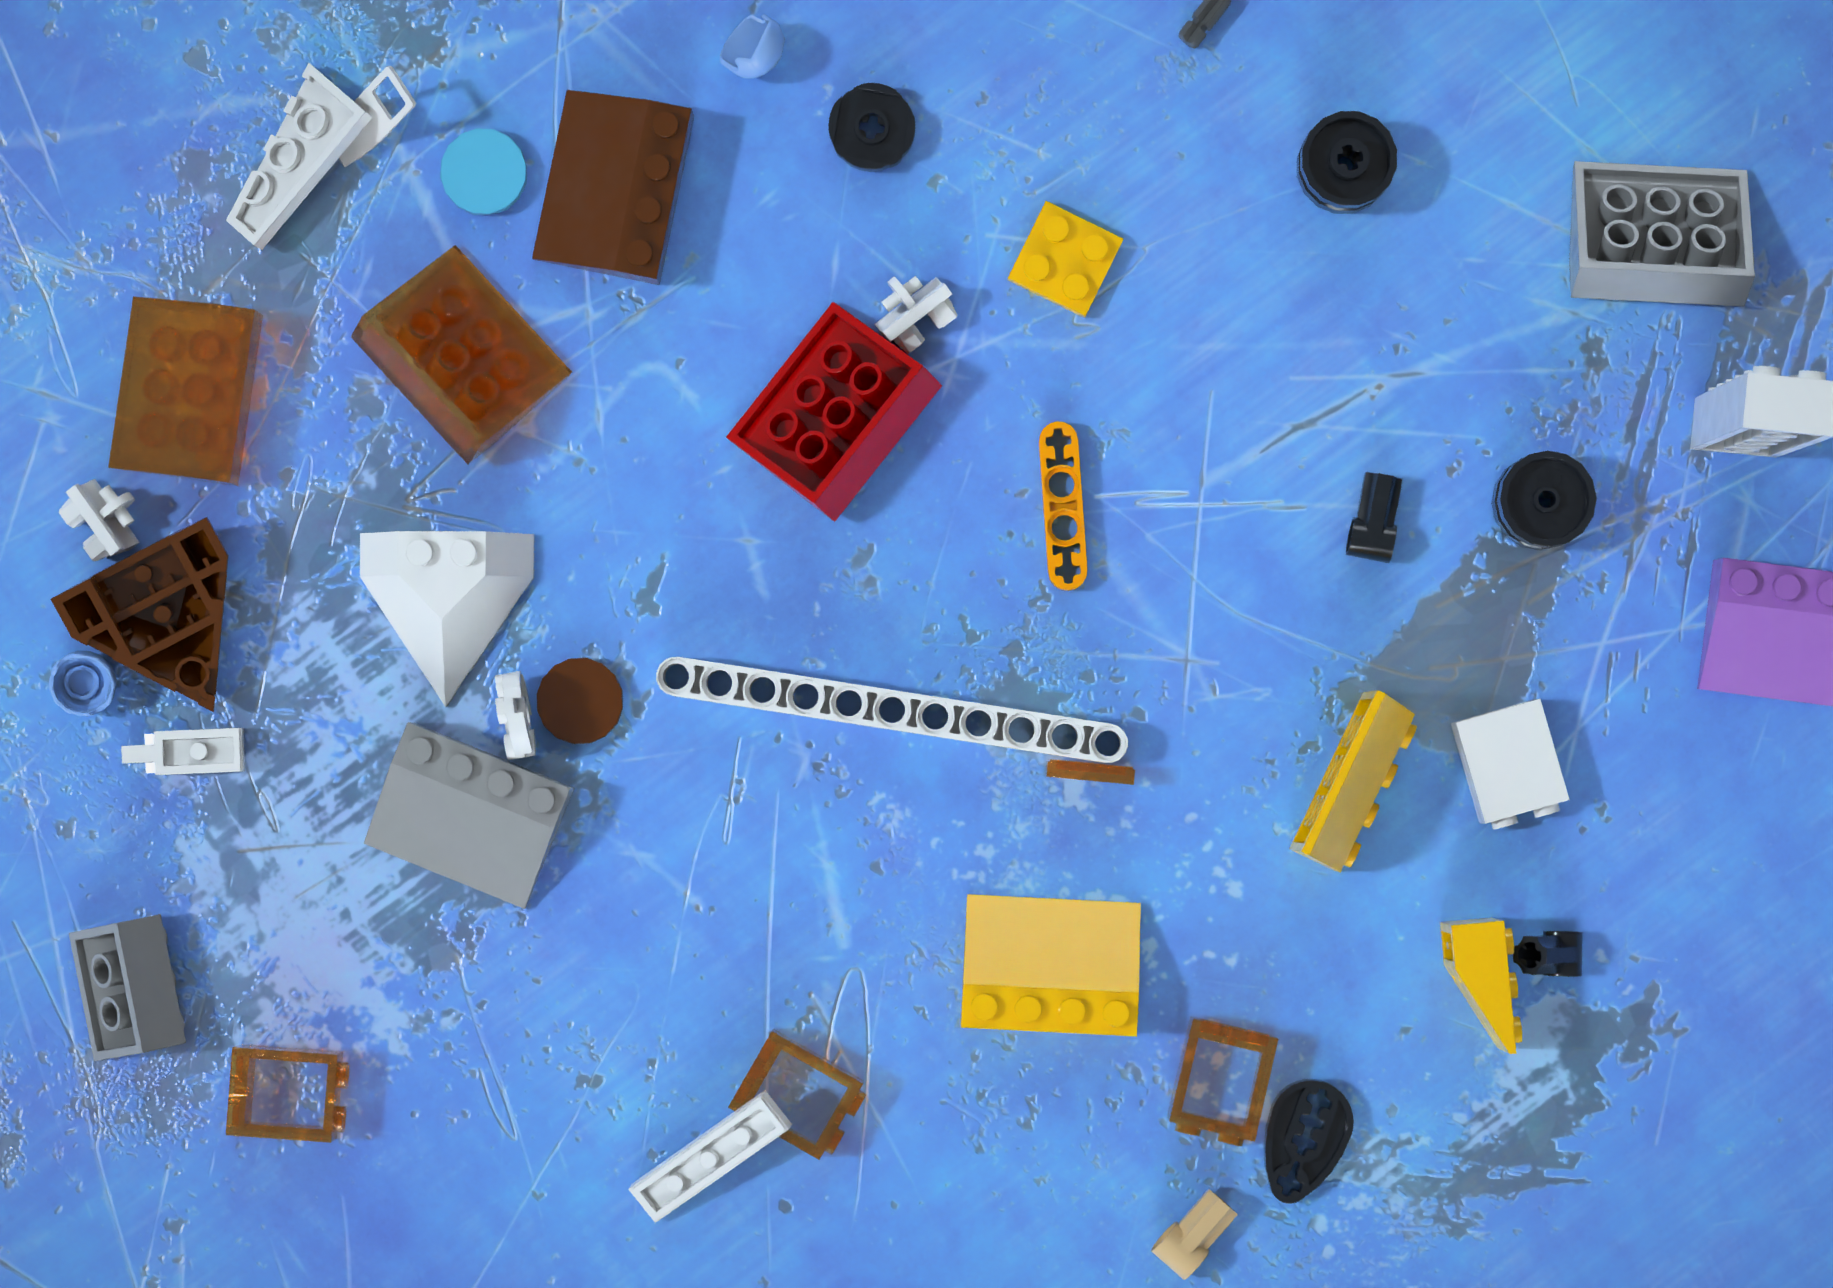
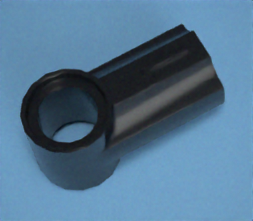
M1364 473L1357 515L1353 517L1349 529L1346 555L1385 563L1390 562L1396 540L1397 525H1394L1400 498L1402 479L1380 473Z
M1543 931V935L1523 936L1522 941L1514 946L1513 962L1519 965L1523 974L1564 977L1582 976V932Z

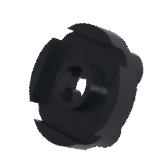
M865 83L856 86L836 101L830 113L828 127L834 150L837 156L858 170L877 172L892 168L901 162L913 144L915 118L912 110L895 89L887 85ZM870 116L878 117V124L885 127L884 132L877 133L874 139L866 138V132L859 130L860 123H868Z

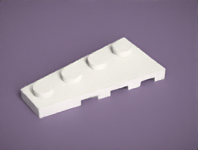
M308 63L302 74L305 81L297 96L291 95L283 111L287 115L276 136L271 134L263 149L266 151L263 161L257 171H251L226 219L229 224L260 250H263L373 118L310 63Z

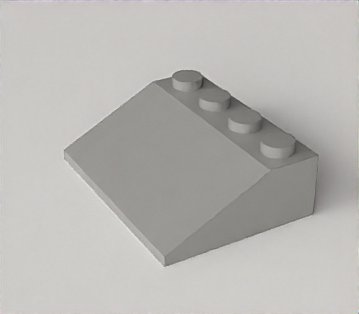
M1574 161L1569 253L1571 298L1745 306L1755 278L1747 170Z
M408 722L389 767L364 844L526 909L574 787L419 724Z

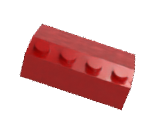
M832 302L726 438L835 522L942 385L923 365L835 302Z

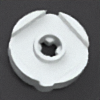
M521 671L495 675L498 698H495L499 724H505L507 733L504 735L507 759L512 760L536 756L534 729H531L530 721L532 712L523 674H521Z

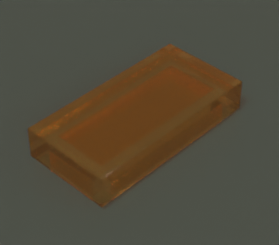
M1049 759V761H1046L1045 777L1134 785L1135 770L1133 767Z

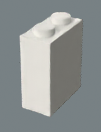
M1541 699L1530 700L1451 723L1479 823L1487 824L1491 822L1493 830L1518 823L1516 816L1518 814L1533 810L1535 818L1560 811L1558 803L1570 800Z

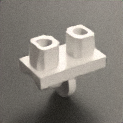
M894 276L887 281L893 293L881 302L890 313L874 325L890 342H895L909 354L925 341V338L914 323L927 314L934 325L940 329L957 318L958 315L948 298L952 295L951 291L938 278L935 277L923 287L916 276L904 285Z
M96 479L82 485L75 484L66 491L69 499L59 509L58 513L65 523L72 528L79 527L85 522L90 526L94 534L83 542V548L92 561H98L108 556L129 551L140 543L128 527L134 522V519L126 509L135 501L130 492L117 496L110 485L102 489Z

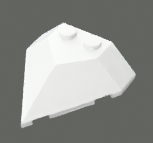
M391 531L360 533V578L445 707L449 705L468 673L472 671L509 616L518 599L534 579V534L487 531Z

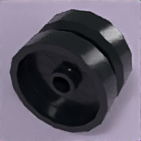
M1339 111L1323 118L1308 133L1297 156V178L1303 193L1317 207L1334 214H1353L1370 207L1389 187L1397 169V148L1390 131L1377 118L1360 111ZM1342 157L1350 159L1353 164L1352 170H1348L1346 164H1339L1338 160Z
M1547 450L1529 454L1506 468L1494 486L1491 504L1495 522L1507 538L1521 547L1543 550L1566 544L1582 534L1594 516L1597 497L1593 479L1581 463L1567 454ZM1541 492H1543L1544 498L1551 499V506L1544 508L1539 504L1538 498Z

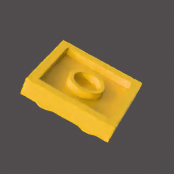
M1045 201L1007 280L1085 318L1123 242V238Z

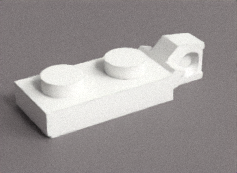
M244 728L154 731V734H144L145 745L121 746L122 763H145L146 773H155V775L245 771Z

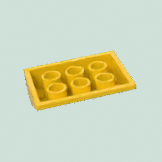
M1379 690L1362 693L1292 841L1290 850L1340 873L1344 865L1349 868L1353 865L1361 847V844L1355 842L1362 826L1366 828L1371 826L1380 807L1374 800L1381 786L1388 789L1397 772L1398 765L1392 762L1398 749L1401 747L1406 750L1415 734L1417 726L1411 724L1415 716L1413 712Z
M967 894L961 1028L1137 1037L1141 903Z

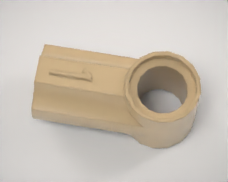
M1208 1189L1179 1223L1177 1221L1174 1222L1153 1245L1151 1252L1179 1277L1186 1280L1207 1257L1210 1251L1208 1248L1238 1214L1213 1191Z

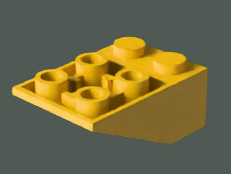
M1492 917L1440 922L1443 962L1446 970L1496 1047L1509 1054H1517L1516 1043L1522 1042V1026L1520 1017L1513 1016L1512 999L1518 998L1517 976L1515 972H1509L1507 956L1514 954L1512 929L1505 928L1504 920Z

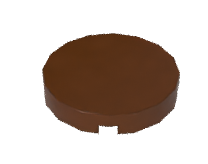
M571 658L554 665L542 678L537 692V712L544 727L556 738L572 744L593 743L606 737L618 724L623 710V690L616 675L604 664L588 658Z

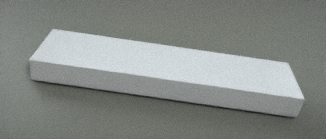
M764 1090L636 1180L628 1190L656 1223L790 1129L792 1123L766 1090Z

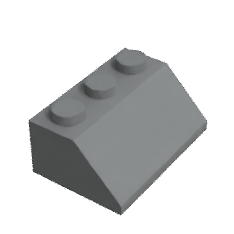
M161 914L69 933L94 1061L140 1054L186 1043L184 1034L185 1023L179 1009L175 989L176 977L171 969L167 949L168 938L162 924Z

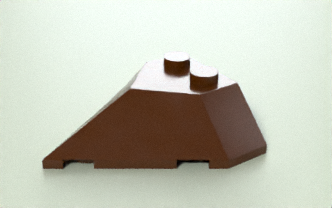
M208 517L166 536L50 599L73 639L107 654L124 666L174 692L177 691L198 702L200 706L214 712L229 555Z

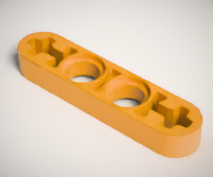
M1056 421L1044 427L1039 436L1047 570L1049 580L1054 587L1063 591H1071L1081 586L1087 577L1079 444L1077 433L1073 427L1065 422ZM1054 430H1061L1063 437H1070L1071 444H1067L1063 448V460L1073 458V467L1057 465L1049 469L1047 468L1046 460H1056L1054 446L1046 445V439L1053 437ZM1059 472L1070 475L1074 482L1072 493L1065 497L1055 496L1049 488L1050 478ZM1063 515L1073 518L1077 525L1075 536L1066 541L1056 538L1052 531L1053 521ZM1078 544L1080 553L1070 552L1072 566L1079 567L1080 574L1074 575L1072 583L1067 584L1064 583L1063 576H1056L1055 568L1062 567L1063 555L1062 553L1053 555L1052 546L1067 548Z

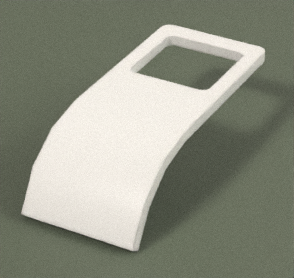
M387 66L355 100L373 118L339 157L344 167L360 159L376 147L416 105L415 100L392 66ZM387 77H389L405 101V106L394 118L391 117L375 92L377 87Z

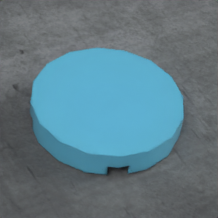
M476 128L460 134L448 145L441 160L440 178L446 194L460 209L473 215H491L506 211L519 200L527 184V165L521 149L509 136L494 129Z

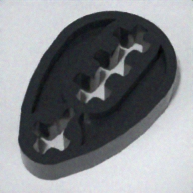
M1317 1079L1295 1081L1283 1088L1271 1105L1265 1127L1263 1145L1264 1167L1270 1191L1283 1203L1292 1204L1299 1202L1318 1188L1333 1171L1351 1138L1354 1122L1352 1109L1345 1096L1331 1084ZM1319 1089H1325L1324 1097L1330 1100L1328 1108L1320 1107L1318 1109L1317 1117L1323 1121L1321 1128L1313 1127L1310 1131V1138L1315 1142V1146L1313 1149L1305 1148L1303 1154L1297 1153L1298 1146L1292 1142V1138L1294 1135L1301 1136L1304 1133L1305 1125L1299 1121L1302 1114L1309 1115L1312 1111V1104L1307 1101V1096L1309 1093L1317 1094ZM1298 1161L1295 1179L1300 1183V1187L1298 1190L1290 1189L1288 1195L1283 1194V1187L1277 1183V1179L1279 1176L1287 1177L1294 1162Z

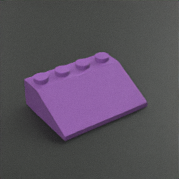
M1730 558L1713 560L1697 689L1833 706V572Z

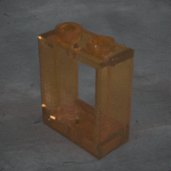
M1190 1016L1167 1113L1169 1122L1176 1123L1175 1131L1200 1136L1202 1129L1218 1133V1141L1236 1146H1243L1244 1139L1255 1142L1279 1039L1273 1035ZM1198 1038L1260 1052L1243 1124L1182 1110Z
M773 1028L728 1108L736 1111L754 1098L782 1049L848 1087L817 1142L810 1140L791 1128L779 1136L820 1160L824 1151L832 1155L845 1132L838 1127L846 1113L854 1117L866 1096V1093L860 1091L864 1080Z
M243 1044L232 1047L226 1135L328 1143L336 1140L337 1132L343 1133L346 1124V1106L339 1105L341 1088L347 1089L350 1065L348 1062H343V1052ZM256 1059L328 1064L323 1127L251 1122Z

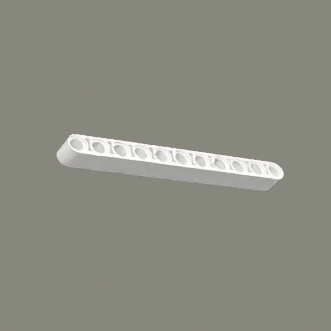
M670 657L664 660L656 672V681L660 689L666 694L681 698L1101 763H1112L1120 760L1128 748V738L1125 732L1119 726L1110 723L683 657ZM676 664L683 665L689 673L687 684L680 689L670 688L665 681L666 671L669 667ZM717 671L727 672L732 679L730 691L723 696L712 694L708 688L709 677ZM759 678H768L775 685L774 697L766 703L757 702L751 695V686ZM803 684L814 686L818 692L819 699L817 704L810 709H801L794 702L795 690ZM845 691L856 692L862 700L860 711L853 716L842 715L837 708V699ZM897 698L903 702L905 713L900 721L889 723L881 718L879 708L885 699ZM938 704L946 709L948 720L944 727L933 730L924 724L922 714L927 706ZM974 711L985 712L991 720V727L983 736L972 735L966 728L967 716ZM1016 718H1026L1034 727L1032 738L1025 743L1014 741L1009 734L1010 723ZM1061 724L1070 725L1075 730L1077 736L1075 744L1066 750L1058 748L1052 740L1054 729ZM1103 731H1111L1119 739L1120 746L1118 751L1111 756L1101 755L1095 745L1097 736Z

